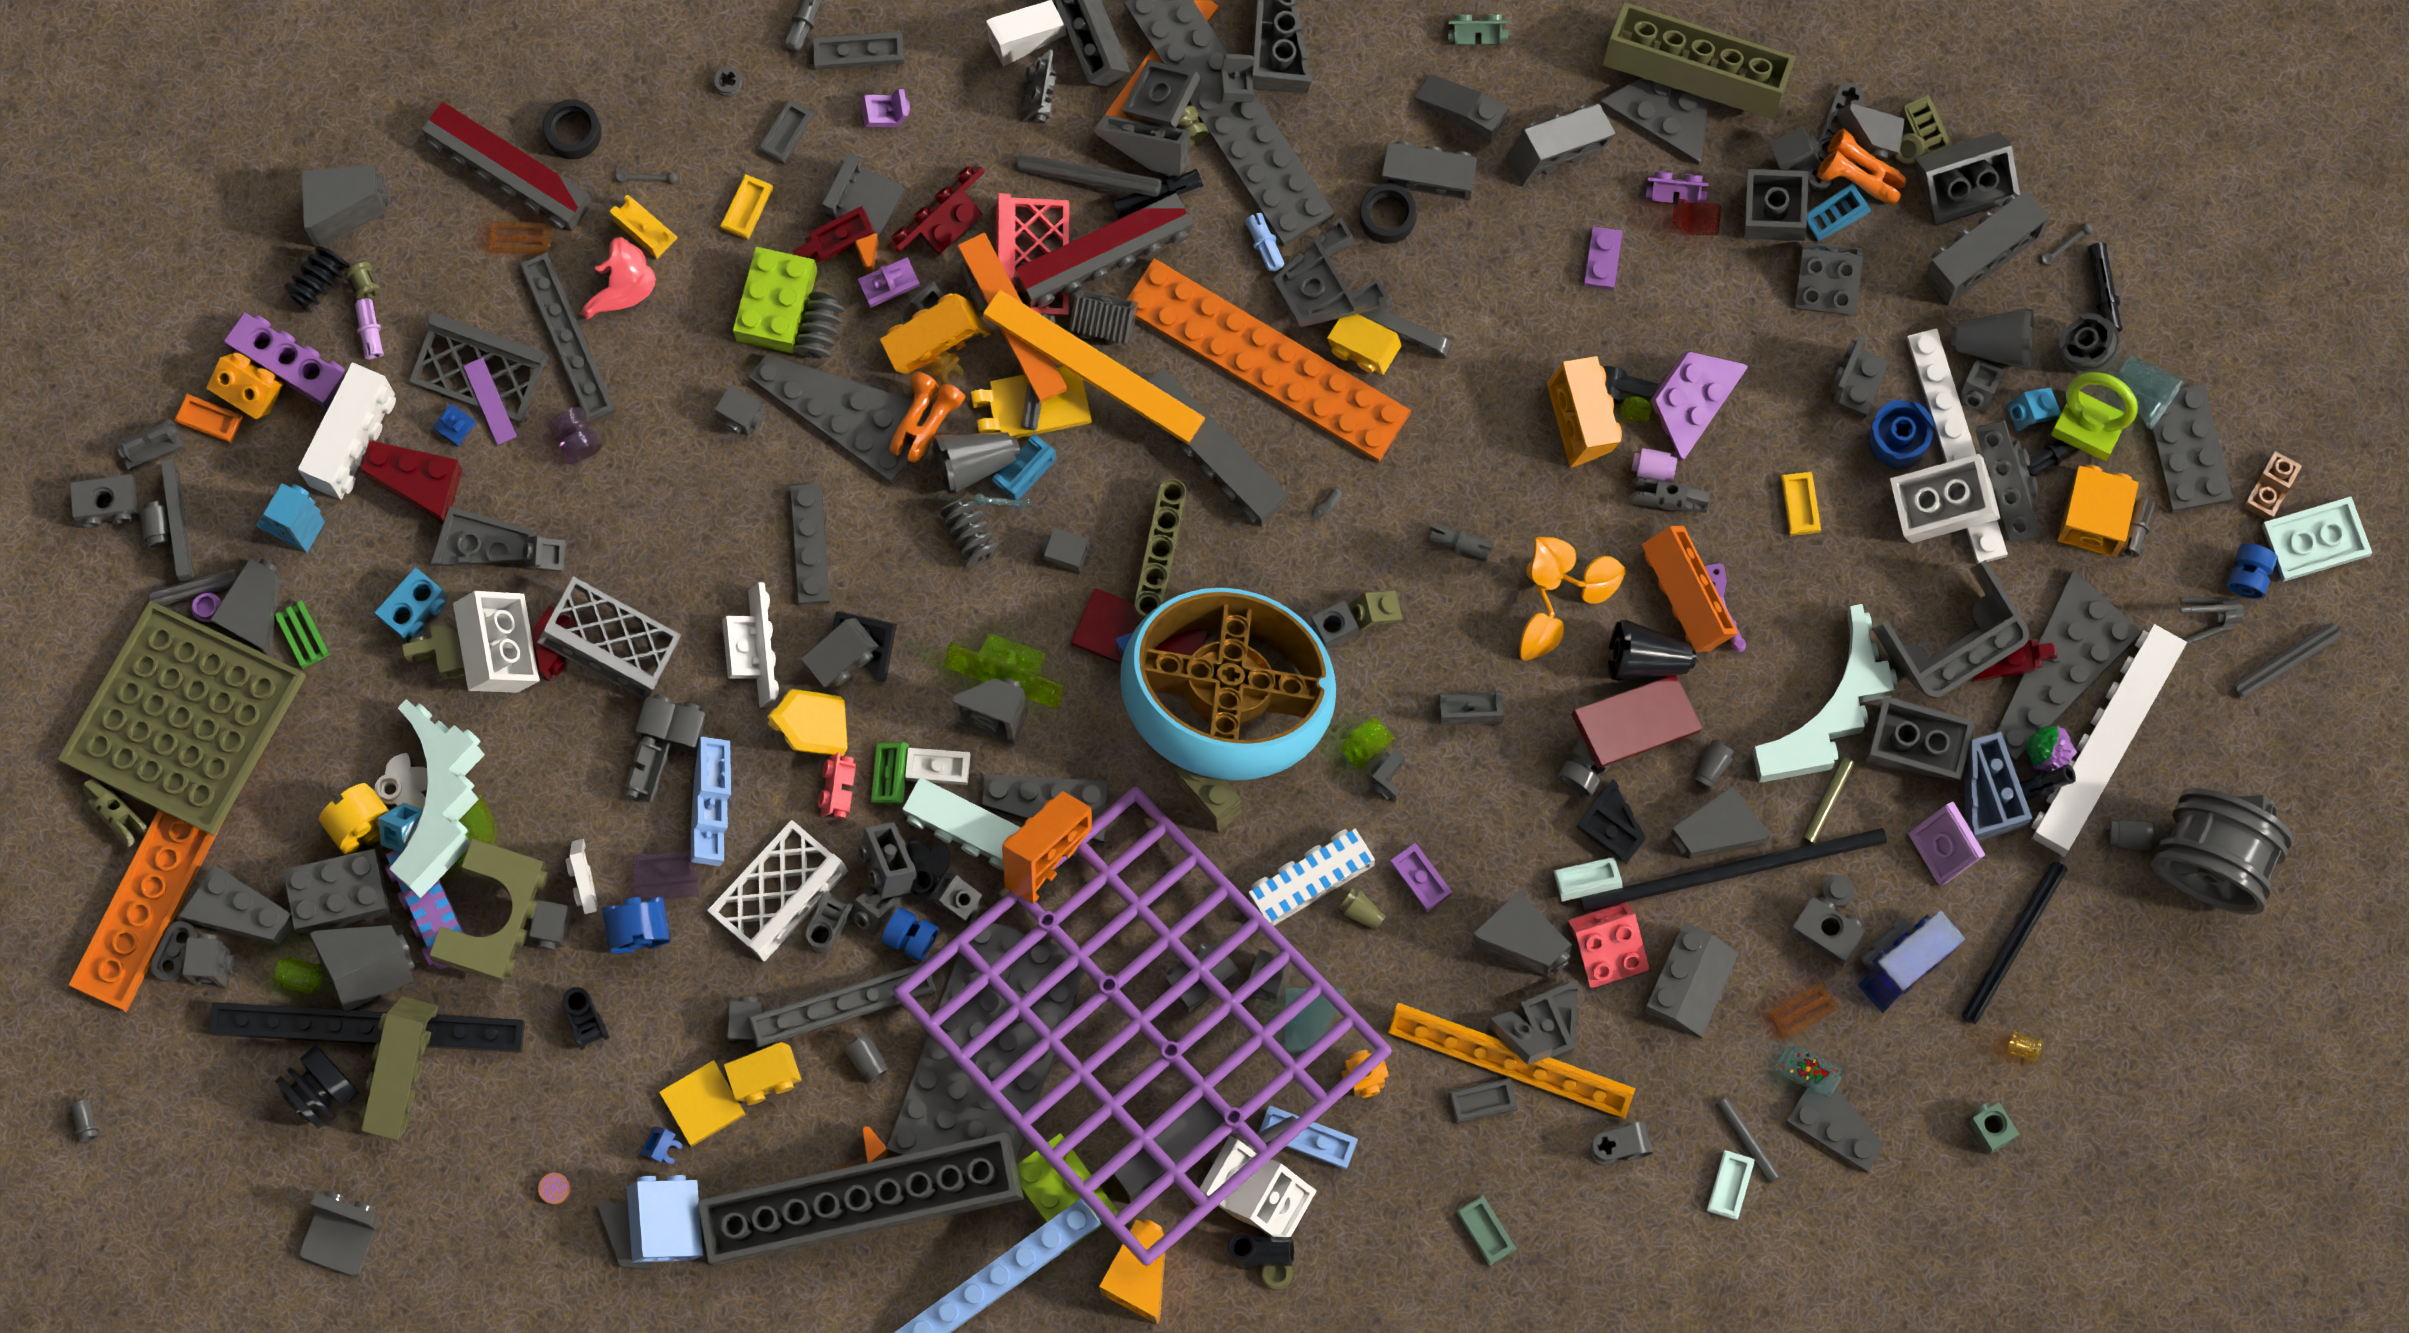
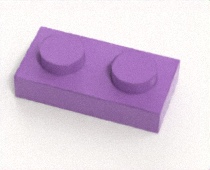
M1593 226L1584 286L1614 291L1622 230Z
M1416 843L1390 860V864L1426 912L1452 895L1450 888Z

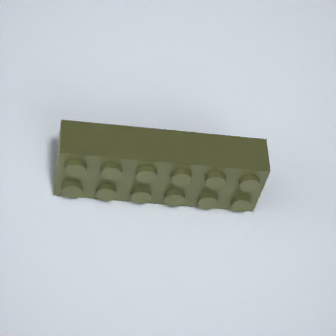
M1624 2L1611 34L1603 65L1775 120L1796 56Z

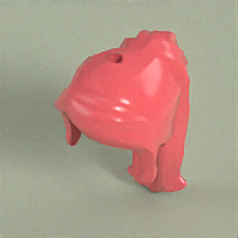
M622 237L614 238L611 241L608 259L601 265L594 267L600 274H605L611 270L609 287L593 296L582 307L579 314L584 316L586 320H589L599 312L621 310L635 306L649 296L655 287L656 278L654 271L646 265L645 256L638 247Z

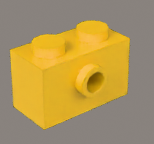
M1359 314L1339 318L1327 337L1332 353L1342 360L1349 358L1357 362V365L1368 373L1375 371L1384 375L1402 346L1396 332Z
M782 1042L724 1064L735 1100L743 1103L747 1102V1105H754L764 1101V1095L774 1091L776 1094L790 1091L794 1088V1083L802 1081L790 1045Z

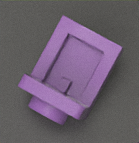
M897 89L892 95H864L860 99L865 127H898L908 117L910 112V104L905 97L904 89Z

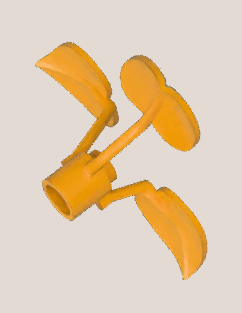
M1535 537L1534 554L1532 561L1527 566L1526 573L1537 584L1536 591L1540 594L1545 604L1547 615L1536 613L1527 622L1520 641V659L1527 661L1542 657L1553 651L1563 638V622L1558 618H1553L1555 612L1545 593L1546 590L1556 589L1560 585L1561 579L1578 587H1583L1581 597L1585 602L1591 604L1601 603L1618 589L1625 575V567L1611 556H1601L1594 559L1586 567L1583 575L1584 580L1580 581L1564 574L1570 571L1576 562L1575 549L1569 543L1553 537Z

